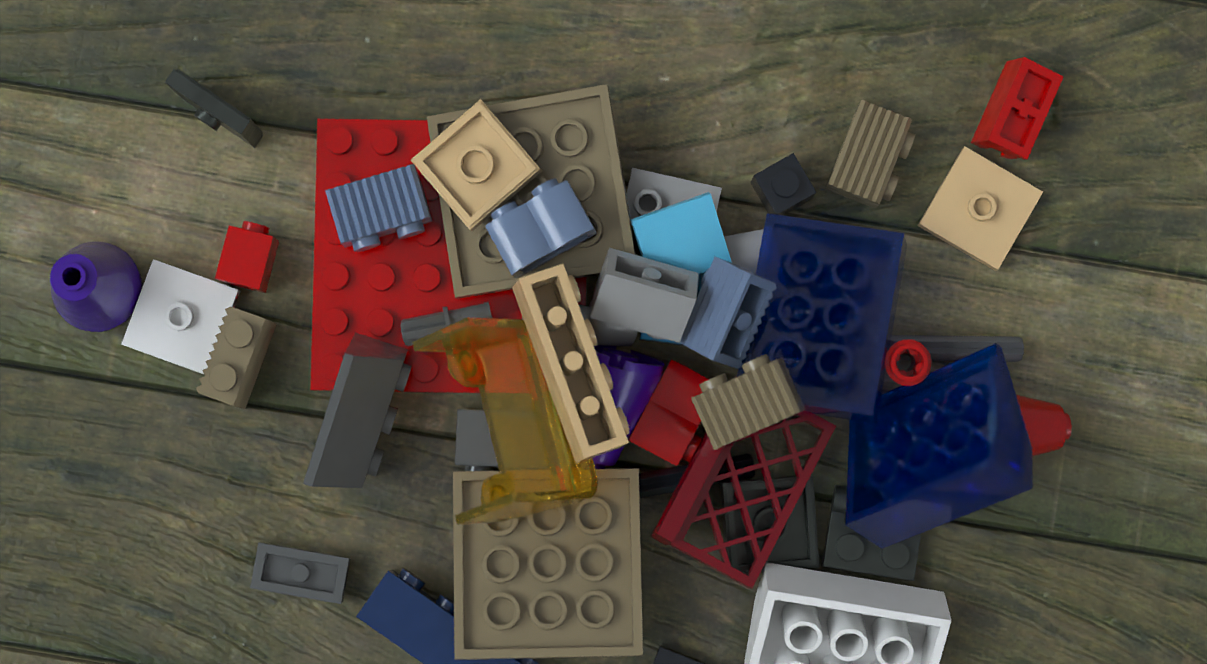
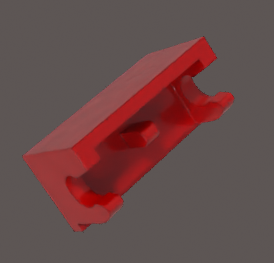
M1026 57L1006 61L971 143L980 148L1001 151L1000 157L1021 158L1027 160L1064 76Z

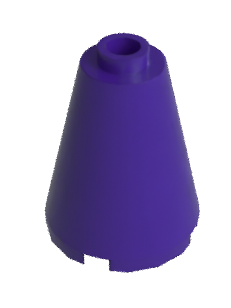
M87 242L72 248L56 261L50 273L51 297L58 313L70 325L90 332L110 330L131 318L143 287L141 275L129 254L121 248L106 242Z
M596 345L594 349L599 363L606 365L612 379L613 390H610L614 404L616 408L620 407L626 417L629 426V434L626 437L629 440L663 375L664 362L638 351L631 350L628 353L617 350V346ZM625 445L616 450L579 462L578 465L586 469H605L606 465L614 466Z

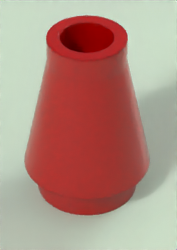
M905 339L896 342L890 347L885 357L887 374L894 382L903 386L919 384L928 376L931 370L930 353L922 343L916 340ZM906 353L911 359L910 367L907 370H900L897 366V361L900 360V355Z

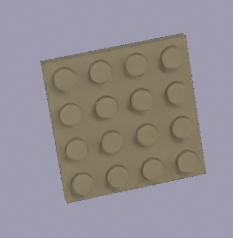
M605 84L488 105L487 107L542 169L541 173L505 204L515 201L520 206L534 198L532 191L542 183L551 179H557L558 183L567 180L597 233L531 272L515 278L510 273L485 227L493 221L492 216L472 232L439 194L455 298L460 299L512 290V287L519 278L560 264H564L567 275H573L574 279L600 275L609 248L636 255L609 86ZM468 109L427 116L430 142Z
M639 469L453 472L455 660L643 656Z

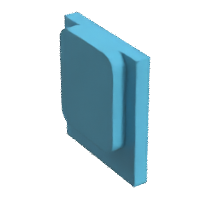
M709 192L631 219L641 257L699 274L704 273L710 268L714 257L732 263L713 199Z

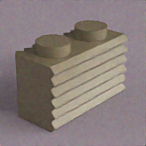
M861 100L855 110L825 189L875 209L880 205L882 199L890 201L899 180L898 175L892 174L897 158L900 157L906 160L916 134L908 131L912 119Z
M230 306L225 309L227 315L222 317L224 324L218 326L221 333L215 335L218 341L212 344L214 350L209 352L211 359L206 361L208 367L202 370L205 376L199 378L202 385L196 387L199 394L246 409L277 324Z
M765 354L741 365L745 374L728 381L725 373L699 384L702 393L691 399L714 450L805 410V406L782 358L771 362L768 355Z

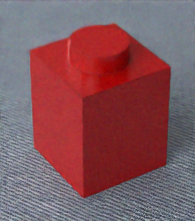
M243 221L242 228L229 225L215 279L225 284L266 294L279 245V240L268 235L270 228L248 221Z

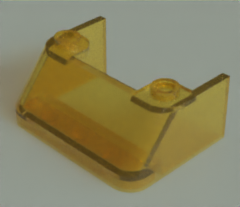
M467 317L412 342L414 351L446 352L448 369L452 377L465 387L479 388L500 474H495L484 480L481 487L482 505L455 515L457 525L503 522L575 504L589 499L596 494L598 480L593 459L575 463L524 319Z

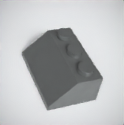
M355 332L344 354L303 484L311 487L362 488L367 474L376 477L384 454V450L378 449L376 446L381 432L390 435L398 408L390 406L395 390L404 392L412 368L411 365L404 363L408 349Z

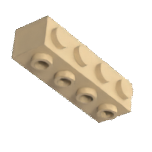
M560 264L519 278L512 289L575 463L591 459L628 444L626 435L629 434V426L620 407L616 408L610 393V390H613L612 379L606 365L599 363L594 346L597 345L596 335L589 319H583L578 302L581 301V296L573 275H567L564 264Z

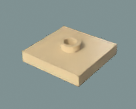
M481 99L411 159L412 163L472 232L488 219L495 210L503 206L542 172V169Z
M964 146L917 226L997 271L1043 191Z

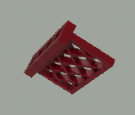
M744 371L740 372L734 378L745 374ZM805 409L794 414L793 416L797 417L795 419L787 421V418L779 421L780 423L765 427L734 442L747 438L752 439L759 462L758 464L735 470L730 454L734 442L714 450L705 432L650 537L666 546L674 547L748 589H752L836 425ZM806 422L821 431L812 448L797 452L789 426ZM782 428L789 455L766 461L758 435ZM809 454L805 464L802 467L799 457ZM791 460L797 479L792 488L776 492L768 466ZM725 461L728 473L718 475ZM761 469L769 495L745 502L737 475ZM730 478L738 504L714 511L709 490L713 482ZM788 495L781 508L778 497ZM770 500L776 519L771 529L755 533L747 507ZM704 501L707 513L696 516ZM740 509L747 536L723 542L716 516ZM709 518L717 545L700 550L683 540L692 523ZM767 535L763 545L759 549V545L756 538ZM745 541L750 542L755 560L747 575L731 567L725 547ZM718 550L722 561L708 553Z

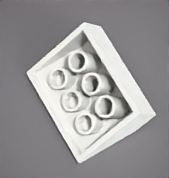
M766 562L762 569L754 601L744 664H939L952 621L945 593Z

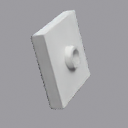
M153 259L121 345L204 374L202 370L208 367L206 361L211 359L209 352L214 350L212 344L218 341L215 335L221 333L218 326L224 324L222 317L227 315L225 309L230 306L235 308L241 291Z

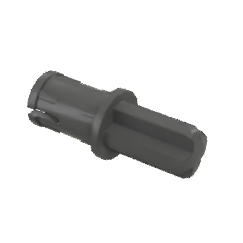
M489 302L448 310L447 306H444L443 312L403 319L400 325L402 338L407 346L449 338V343L454 342L453 337L494 331Z

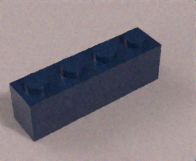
M402 568L399 574L394 570H388L356 616L423 664L539 663L536 659L455 660L454 602L442 594L435 600L421 590L426 583L405 568Z

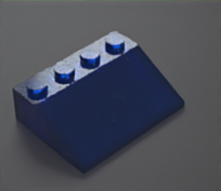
M767 213L756 274L776 283L777 289L772 291L773 298L768 300L769 306L764 309L765 315L761 317L762 323L757 326L758 332L753 334L754 341L749 343L750 349L746 351V358L742 360V364L765 354L768 355L771 362L782 358L805 406L803 411L877 424L886 372L885 357L890 348L907 250L905 234ZM742 367L738 369L737 377L745 374Z
M997 343L929 373L919 384L913 386L902 385L850 409L846 526L881 549L1033 489L1032 445L1003 349Z

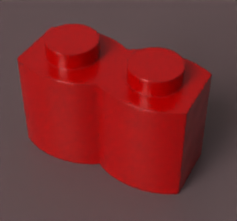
M671 359L628 441L675 466H678L681 458L690 462L702 440L701 437L695 435L701 419L691 398L702 393L699 384L709 379Z

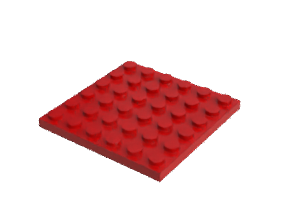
M317 118L310 390L333 391L344 354L356 332L408 349L404 363L411 365L412 368L404 392L551 395L528 330L522 326V314L513 289L460 299L455 298L439 193L419 170V177L432 217V222L423 224L425 229L423 233L403 239L398 238L397 232L379 237L381 245L360 252H354L353 246L344 247L340 243L325 191L413 164L411 159L431 143L427 120ZM587 277L577 278L575 281L581 296V301L578 302V305L586 306ZM489 302L494 331L453 337L454 342L449 343V338L412 346L405 345L400 327L403 319L443 312L444 306H447L448 310Z

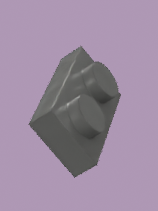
M259 542L250 588L342 604L351 558Z

